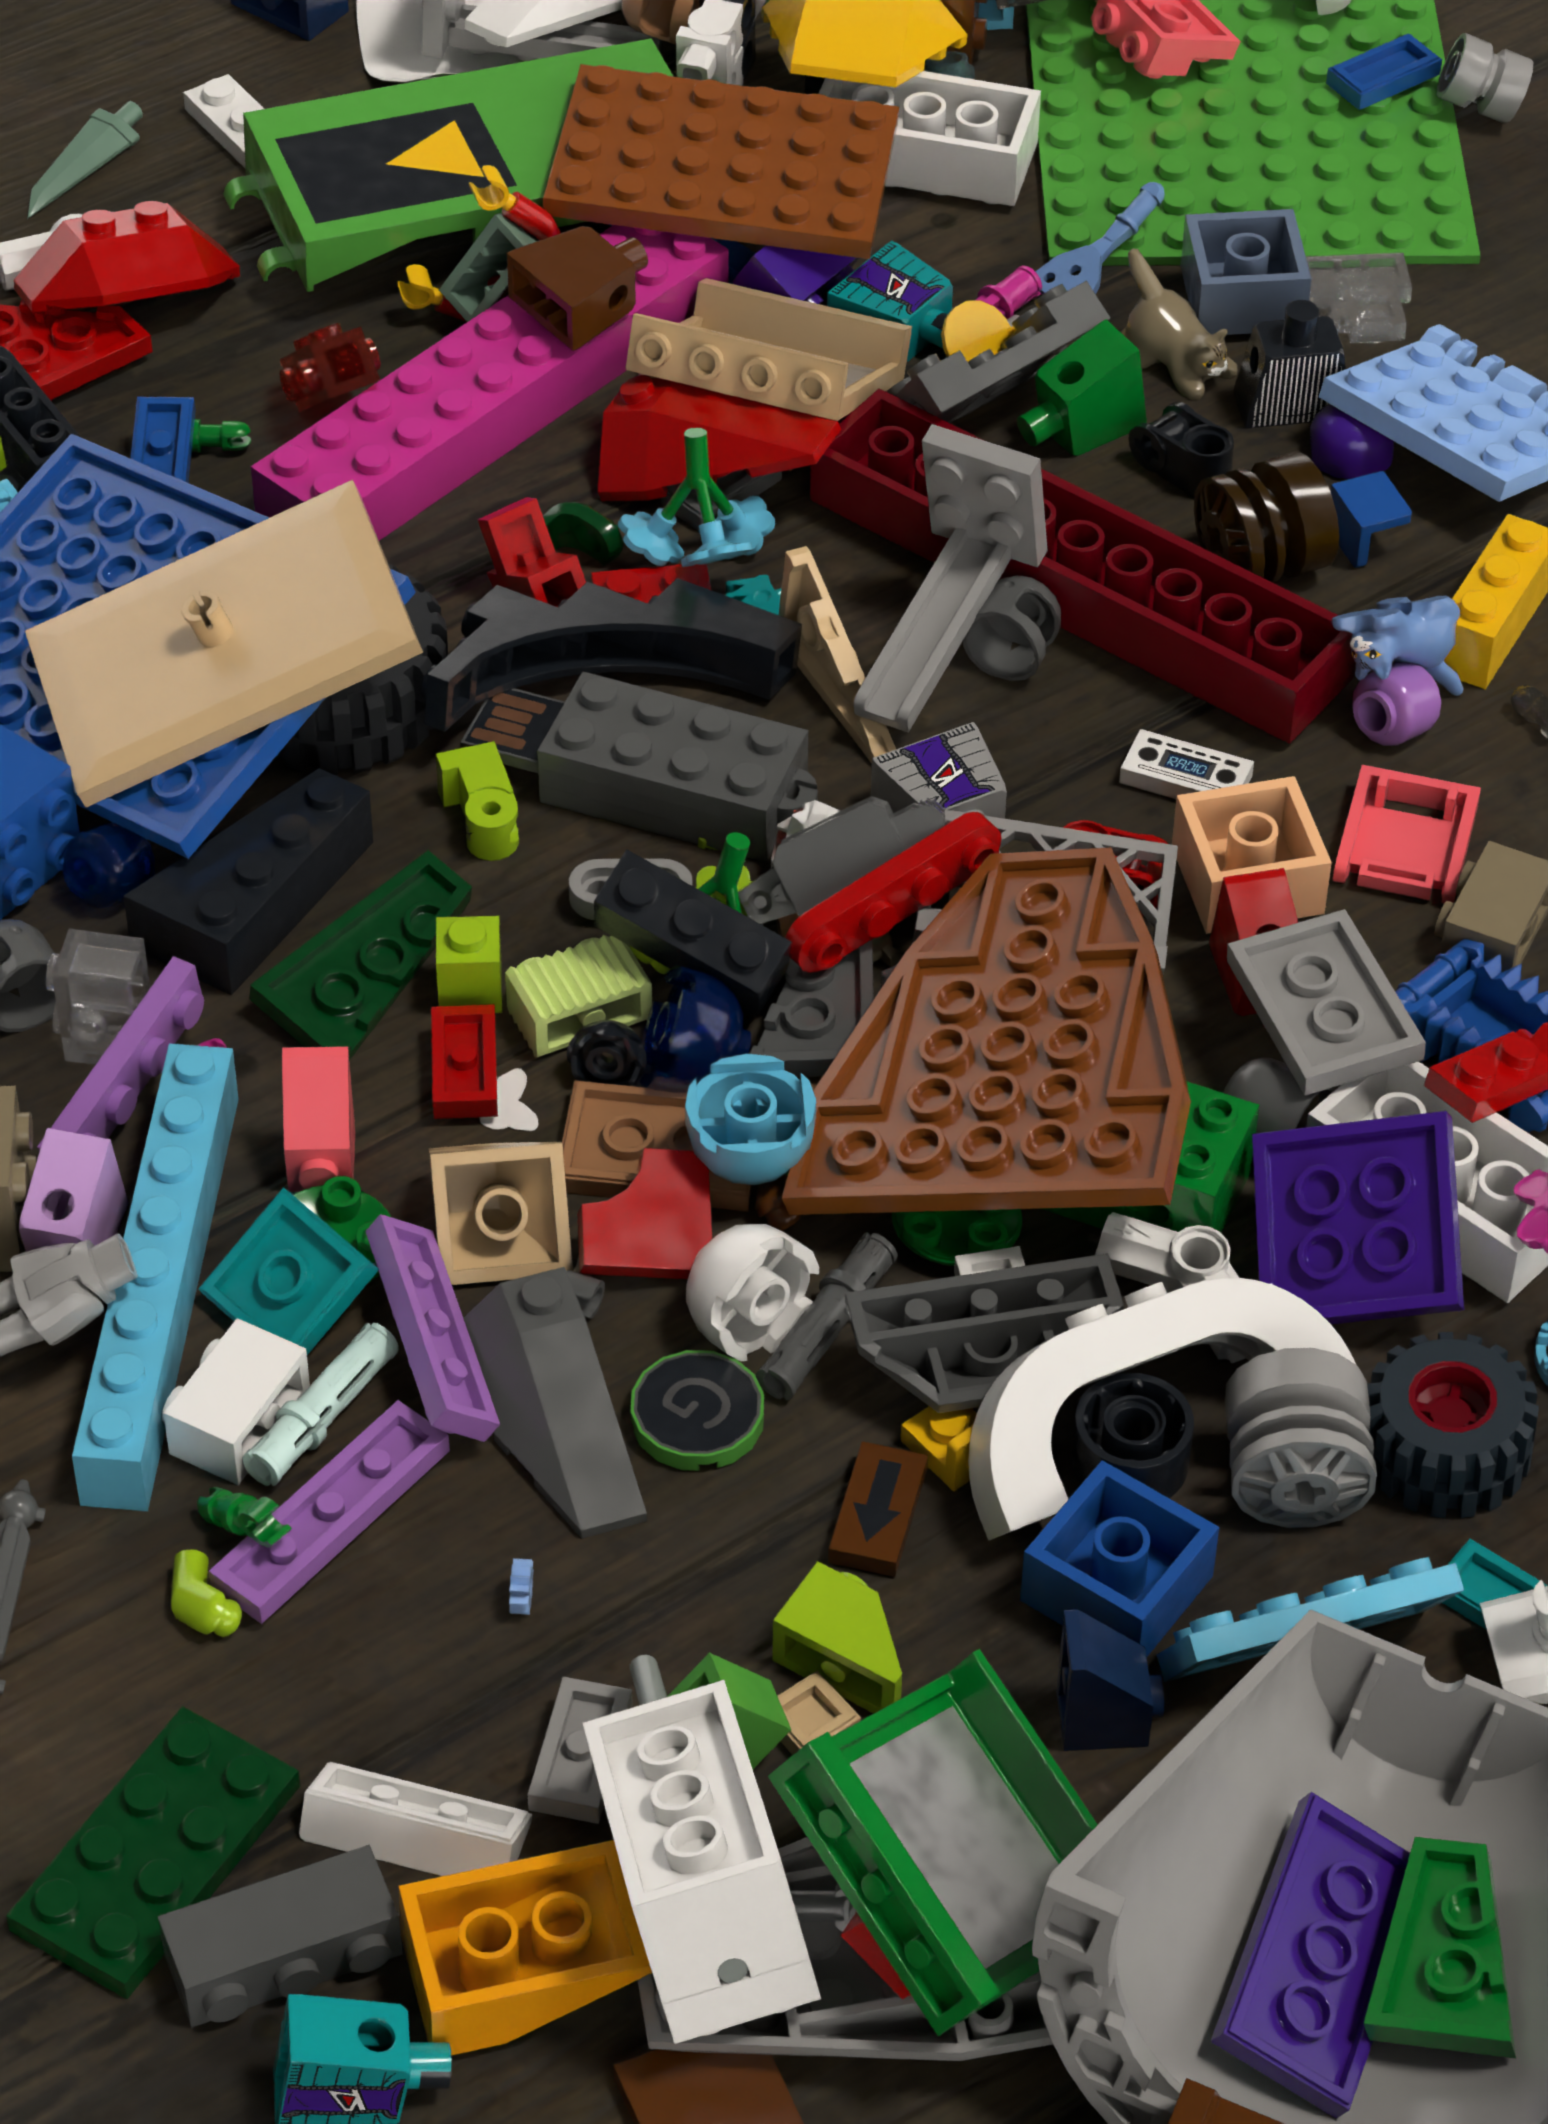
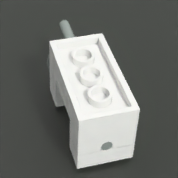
M640 1655L634 1658L629 1667L639 1706L584 1722L583 1727L631 1906L674 2044L700 2036L711 2035L722 2029L774 2013L786 2012L794 2007L821 1999L783 1864L725 1681L721 1680L667 1697L656 1659L650 1655Z

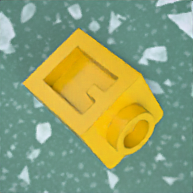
M928 1406L901 1424V1442L912 1452L928 1455V1468L953 1491H956L970 1481L968 1465L969 1443L977 1413L972 1408L938 1413Z

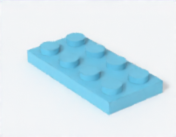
M1429 1557L1421 1558L1388 1569V1574L1369 1580L1371 1586L1366 1585L1364 1575H1358L1323 1586V1591L1305 1597L1306 1603L1300 1604L1297 1593H1291L1256 1604L1257 1609L1240 1614V1621L1234 1622L1231 1611L1219 1612L1189 1622L1190 1627L1173 1633L1175 1644L1157 1654L1164 1682L1266 1655L1310 1609L1357 1629L1425 1612L1464 1591L1457 1565L1453 1563L1433 1569Z

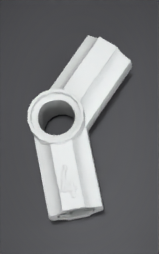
M1112 1212L1107 1217L1095 1255L1108 1253L1114 1274L1149 1285L1163 1282L1167 1293L1205 1280L1239 1278L1229 1263L1231 1249L1228 1240L1219 1231L1208 1226L1195 1225L1177 1232ZM1209 1344L1218 1359H1227L1231 1363L1245 1359L1243 1355L1232 1349Z

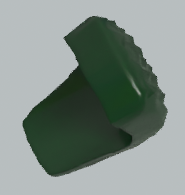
M578 502L553 504L543 514L555 550L562 547L575 548L595 558L603 566L619 557L623 551L624 541L618 525L586 504Z

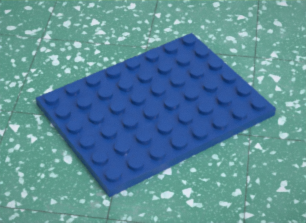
M70 434L0 512V724L67 764L25 630L260 523L269 517L86 439ZM390 569L403 603L406 605L416 591L408 576ZM324 699L87 808L77 795L73 783L75 803L189 859Z

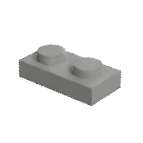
M569 1677L562 1678L528 1792L529 1811L599 1824L604 1802L583 1723L632 1708V1689Z

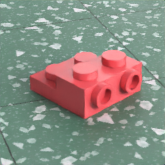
M1098 0L1090 18L1095 32L1100 35H1106V40L1114 47L1120 49L1121 57L1125 62L1134 63L1133 67L1136 71L1153 79H1160L1163 75L1186 76L1193 60L1198 62H1208L1210 59L1233 60L1241 42L1199 0Z

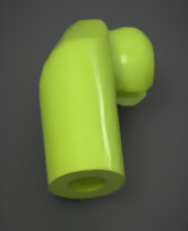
M187 1549L178 1552L174 1557L171 1591V1610L175 1618L203 1634L208 1635L214 1632L221 1637L233 1634L240 1624L242 1610L237 1601L225 1599L222 1591L207 1584L209 1565L207 1555L198 1550Z

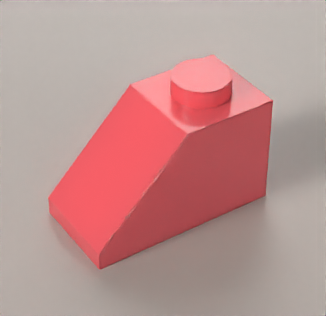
M348 1047L282 1048L284 1155L288 1191L300 1192L304 1189L321 1186L327 1180L336 1176H347L354 1179L355 1120Z

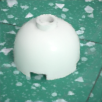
M767 1224L735 1225L716 1235L698 1252L686 1284V1303L698 1330L712 1344L739 1361H747V1354L760 1349L762 1346L770 1353L775 1352L804 1311L809 1308L813 1301L807 1298L805 1294L810 1282V1274H819V1265L812 1250Z

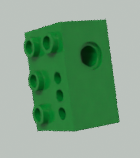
M1186 1081L1191 1104L1170 1205L1040 1209L1103 1229L1108 1215L1115 1212L1177 1232L1186 1227L1201 1225L1211 1227L1222 1234L1251 1173L1253 1161L1252 1134H1256L1260 1105Z

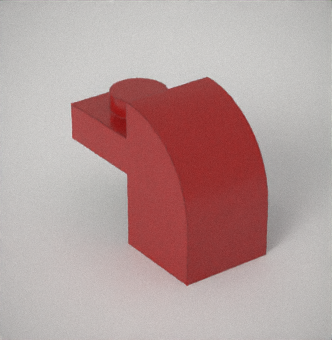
M523 498L478 519L495 568L487 572L493 588L499 585L558 607L562 600L569 599L586 583L577 555L555 552L537 498Z

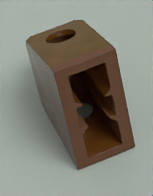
M581 226L508 252L509 298L574 351L633 310L636 304L635 273L648 266V256L643 245L634 237L613 246L591 227Z

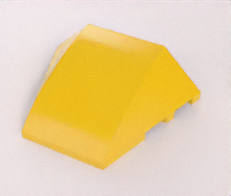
M770 0L761 8V18L764 23H770L769 34L771 38L779 39L778 51L791 74L896 88L924 71L926 59L940 61L946 57L948 46L960 49L967 44L968 34L940 0Z

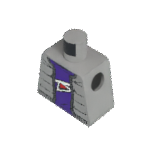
M974 722L872 758L871 796L888 801L893 813L913 803L919 804L921 799L925 801L929 798V800L936 799V802L941 804L943 808L946 807L947 810L966 813L979 812L986 816L1005 818L1006 786Z

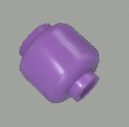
M1394 662L1392 663L1388 678L1381 680L1373 671L1359 681L1353 692L1352 708L1358 727L1371 741L1383 746L1402 744L1431 729L1440 716L1441 697L1439 688L1432 675L1421 665Z

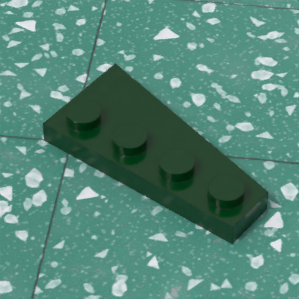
M429 850L250 984L249 1000L304 1047H348L350 1061L435 949L436 917H459L471 900L472 886Z

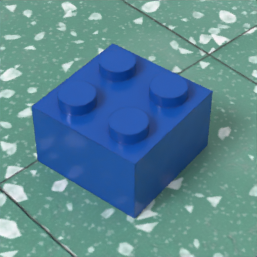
M1102 1460L1024 1551L1020 1601L1063 1625L1064 1610H1080L1144 1646L1146 1656L1148 1657L1213 1577L1220 1527Z

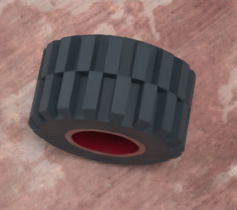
M1438 1332L1437 1340L1429 1341L1425 1335H1420L1410 1339L1409 1349L1399 1345L1395 1346L1387 1352L1386 1363H1377L1372 1371L1371 1383L1367 1384L1371 1416L1369 1433L1373 1438V1459L1376 1465V1477L1381 1476L1380 1490L1390 1499L1400 1491L1404 1494L1403 1507L1417 1512L1420 1504L1423 1503L1432 1506L1431 1517L1446 1518L1447 1509H1458L1460 1518L1475 1516L1476 1505L1482 1504L1487 1511H1491L1501 1506L1503 1494L1512 1497L1520 1489L1522 1477H1527L1531 1466L1539 1406L1536 1405L1537 1391L1534 1382L1526 1381V1368L1519 1360L1507 1362L1508 1351L1501 1346L1495 1344L1489 1349L1481 1345V1337L1468 1334L1466 1340L1453 1339V1332Z

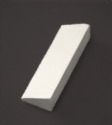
M330 1762L325 1765L304 1793L299 1834L300 1838L306 1842L345 1852L370 1844L377 1860L446 1876L517 1861L531 1825L532 1814L525 1810Z

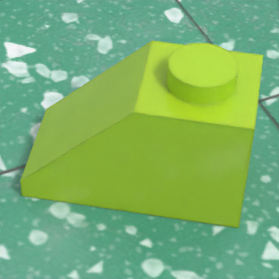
M817 1561L773 1620V1661L805 1678L818 1671L843 1698L872 1713H876L900 1700L902 1688V1671L877 1591L869 1588L856 1575L848 1572H838Z

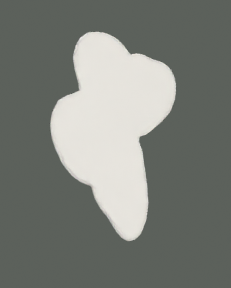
M516 1068L498 1077V1117H479L480 1122L484 1126L497 1130L507 1127L524 1131H534L537 1129L538 1118L536 1114L519 1101L527 1084V1076L522 1069Z

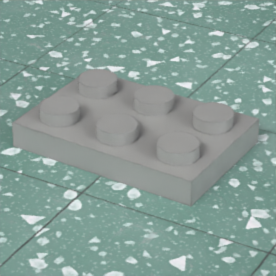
M1345 909L1228 943L1227 962L1304 1096L1424 1060L1425 1040Z

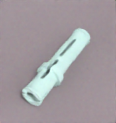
M373 1322L372 1325L366 1323L351 1343L325 1368L296 1401L290 1400L285 1402L275 1415L276 1423L242 1457L246 1470L254 1479L266 1486L270 1484L276 1486L282 1476L306 1450L311 1451L318 1448L327 1437L326 1428L361 1392L377 1372L398 1353L399 1345L390 1331L378 1323Z

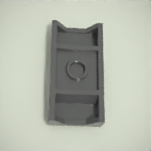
M1087 280L1068 291L1063 284H1060L1036 299L1034 302L1036 307L1025 312L1012 322L1016 331L1000 345L1002 351L996 355L989 349L967 362L960 350L941 361L936 353L932 354L907 371L909 377L895 384L887 392L952 424L1034 378L1038 369L1067 348V344L1083 336L1103 320L1111 318Z

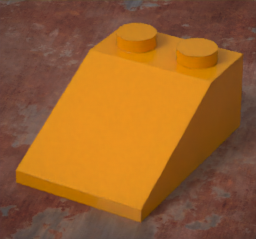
M614 1840L399 1885L401 1938L428 2042H449L451 2056L506 2044L652 1973L631 1906Z

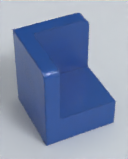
M1384 471L1331 484V495L1338 517L1339 546L1354 568L1365 566L1368 560L1371 533L1410 523L1412 510Z

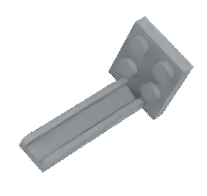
M422 0V56L443 58L447 47L451 46L464 48L472 54L495 52L515 55L520 60L530 61L652 38L660 53L662 50V40L640 33L630 26L585 21L509 47L497 46L487 42L484 37L464 29L465 19L477 6L466 5L465 0Z
M933 424L922 439L931 531L933 534L949 538L854 699L855 715L908 733L1009 561L1013 559L1038 567L1048 551L1040 458Z

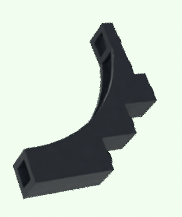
M679 578L659 596H653L648 604L588 581L569 599L562 600L558 607L496 585L478 602H473L467 608L461 624V633L465 637L459 641L456 648L439 664L432 665L427 671L421 689L422 697L426 699L424 724L446 732L476 703L496 694L552 678L580 675L582 671L591 674L623 672L673 675L732 687L770 700L796 674L802 624Z

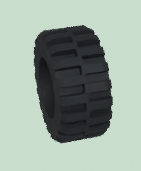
M388 564L390 569L399 572L395 566ZM408 573L405 574L409 577L416 591L406 603L405 608L423 653L326 697L272 761L276 762L281 758L285 760L287 767L305 772L307 767L320 768L333 775H338V769L353 768L354 773L371 770L373 763L383 760L387 765L400 759L404 755L406 747L414 750L429 736V730L434 728L424 724L426 699L422 697V683L429 668L434 664H439L448 656L446 620L441 616V607L435 597L428 591H425V587Z

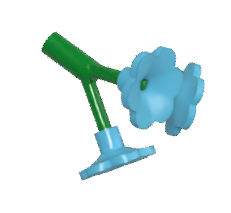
M703 428L687 429L684 432L686 477L665 508H658L653 516L639 511L634 516L624 514L620 518L618 527L625 534L623 537L624 543L632 551L644 554L646 559L657 566H665L668 561L671 563H679L681 561L682 567H688L696 564H709L723 559H732L741 555L749 556L755 554L763 546V537L774 529L775 518L766 510V504L759 496H749L743 501L735 499L728 501L710 477L707 430ZM696 489L703 524L698 526L702 546L694 553L683 558L684 551L677 543L679 538L672 528L677 521L675 517L676 512L691 490ZM711 499L718 507V517L716 519L714 517Z

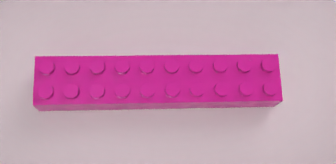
M618 225L611 226L599 235L613 246L634 237L643 245L648 256V266L635 273L636 304L631 312L582 347L572 351L510 299L509 295L252 465L251 475L255 512L270 518L353 480L362 497L377 538L380 541L627 371L626 362L633 314L638 313L680 323L693 316L699 281L709 278L728 283L729 249L707 237Z

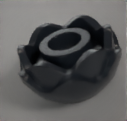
M600 1020L582 1027L570 1041L566 1054L568 1062L571 1063V1071L574 1078L584 1082L634 1086L639 1077L645 1073L647 1064L646 1049L639 1036L627 1025L614 1020ZM603 1053L611 1054L613 1057L607 1058Z

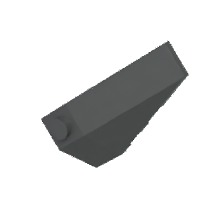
M565 1267L500 1283L463 1318L500 1422V1426L493 1432L494 1441L506 1455L512 1453L534 1477V1486L581 1539L646 1522L647 1512L583 1311Z

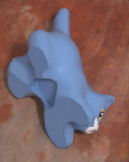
M1435 596L1418 601H1410L1407 597L1390 598L1377 602V609L1350 612L1332 618L1331 622L1334 629L1352 633V638L1349 642L1351 654L1356 662L1355 676L1358 680L1364 679L1371 670L1381 680L1386 679L1390 675L1393 661L1421 665L1432 675L1435 681L1452 695L1460 696L1463 693L1464 688L1458 673L1444 662V659L1456 644V624L1460 617V608L1450 597Z

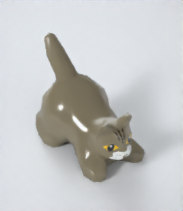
M1131 249L1128 252L1130 272L1142 296L1132 309L1128 318V324L1121 333L1140 350L1142 369L1162 362L1167 366L1178 392L1190 400H1200L1204 396V382L1206 380L1217 377L1232 379L1237 375V363L1227 356L1224 338L1228 331L1223 328L1214 334H1210L1197 319L1191 303L1173 290L1164 289L1138 249Z

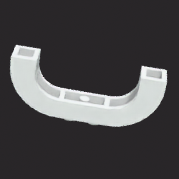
M1244 1278L1205 1280L1169 1293L1166 1292L1163 1282H1159L1126 1295L1124 1298L1128 1308L1107 1315L1104 1305L1100 1304L1065 1318L1069 1330L1032 1348L1012 1362L994 1381L978 1409L969 1443V1480L974 1503L988 1540L1056 1515L1068 1501L1053 1460L1051 1434L1059 1408L1074 1390L1186 1347L1199 1344H1214L1227 1347L1240 1353L1249 1361L1258 1355L1284 1348H1316L1340 1354L1356 1364L1349 1349L1332 1325L1304 1300L1272 1284Z

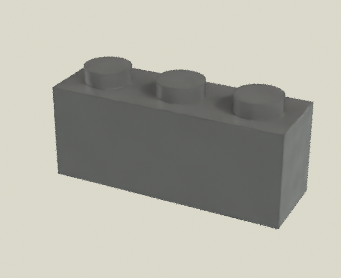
M370 1844L158 1916L164 1956L191 2028L209 2021L225 2022L232 2020L244 2013L247 2008L282 1996L287 1997L288 1994L304 1995L313 1990L319 1983L351 1972H370L383 1966L389 1959L403 1955L399 1914Z

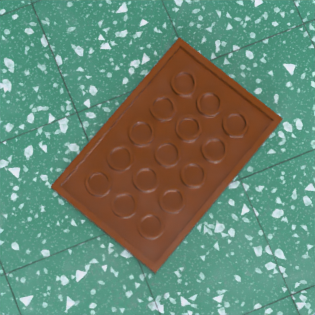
M580 64L544 193L543 208L552 217L870 259L898 126L899 106L884 105L875 101L861 102L831 98L822 94L779 91L763 86L749 87L726 84L711 79L667 76L659 72L643 73L614 69L606 65L591 66Z

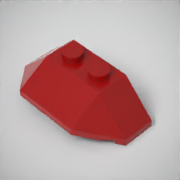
M145 201L135 205L134 209L116 212L91 210L84 213L80 218L63 220L15 277L14 290L32 312L48 311L53 307L65 309L96 307L208 288L225 282L227 279L239 277L240 266L217 241L171 205L158 201Z

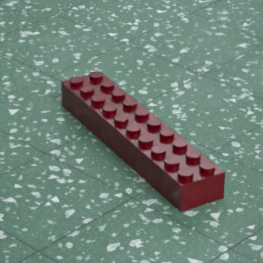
M878 388L839 423L841 431L817 464L811 465L810 500L935 563L949 538L933 534L931 531L922 439L932 424L974 438H981ZM1041 468L1048 551L1038 567L1011 559L999 580L1008 576L1020 575L1031 577L1043 583L1055 595L1060 605L1061 628L1289 744L1354 678L1356 662L1351 654L1349 642L1352 638V633L1338 631L1333 628L1331 621L1333 617L1338 616L1337 614Z

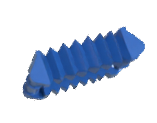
M1468 939L1461 940L1444 954L1436 955L1434 962L1408 982L1400 983L1395 991L1426 1042L1424 1060L1420 1062L1422 1063L1437 1055L1438 1064L1512 1031L1516 1033L1519 1029H1526L1534 1035L1543 1023L1548 1022V991L1538 994L1539 975L1521 980L1522 964L1502 972L1501 954L1484 962V944ZM1548 1089L1507 1107L1508 1120L1527 1133L1534 1130L1537 1132L1544 1131L1548 1123Z

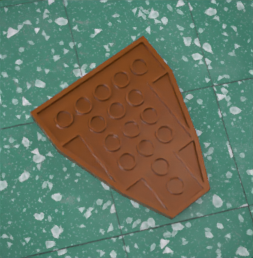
M1111 847L990 854L907 949L813 1090L816 1097V1120L811 1146L800 1161L789 1169L782 1195V1200L789 1215L1155 1206L1171 1204L1191 1100L1159 957L1152 937Z

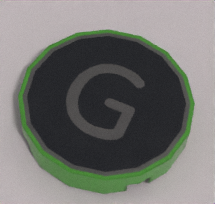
M685 1350L668 1355L644 1370L632 1389L630 1415L634 1426V1434L639 1445L654 1459L680 1470L699 1471V1465H709L716 1462L717 1468L733 1464L753 1449L763 1431L764 1393L755 1374L735 1358L715 1351Z

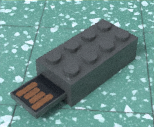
M583 671L566 701L515 688L485 699L460 742L461 748L495 741L504 765L538 773L541 803L698 844V838L701 837L706 839L707 846L722 851L726 836L729 833H742L751 842L746 858L765 863L774 848L777 824L791 817L792 814L800 812L804 803L818 800L816 780L808 772V730Z

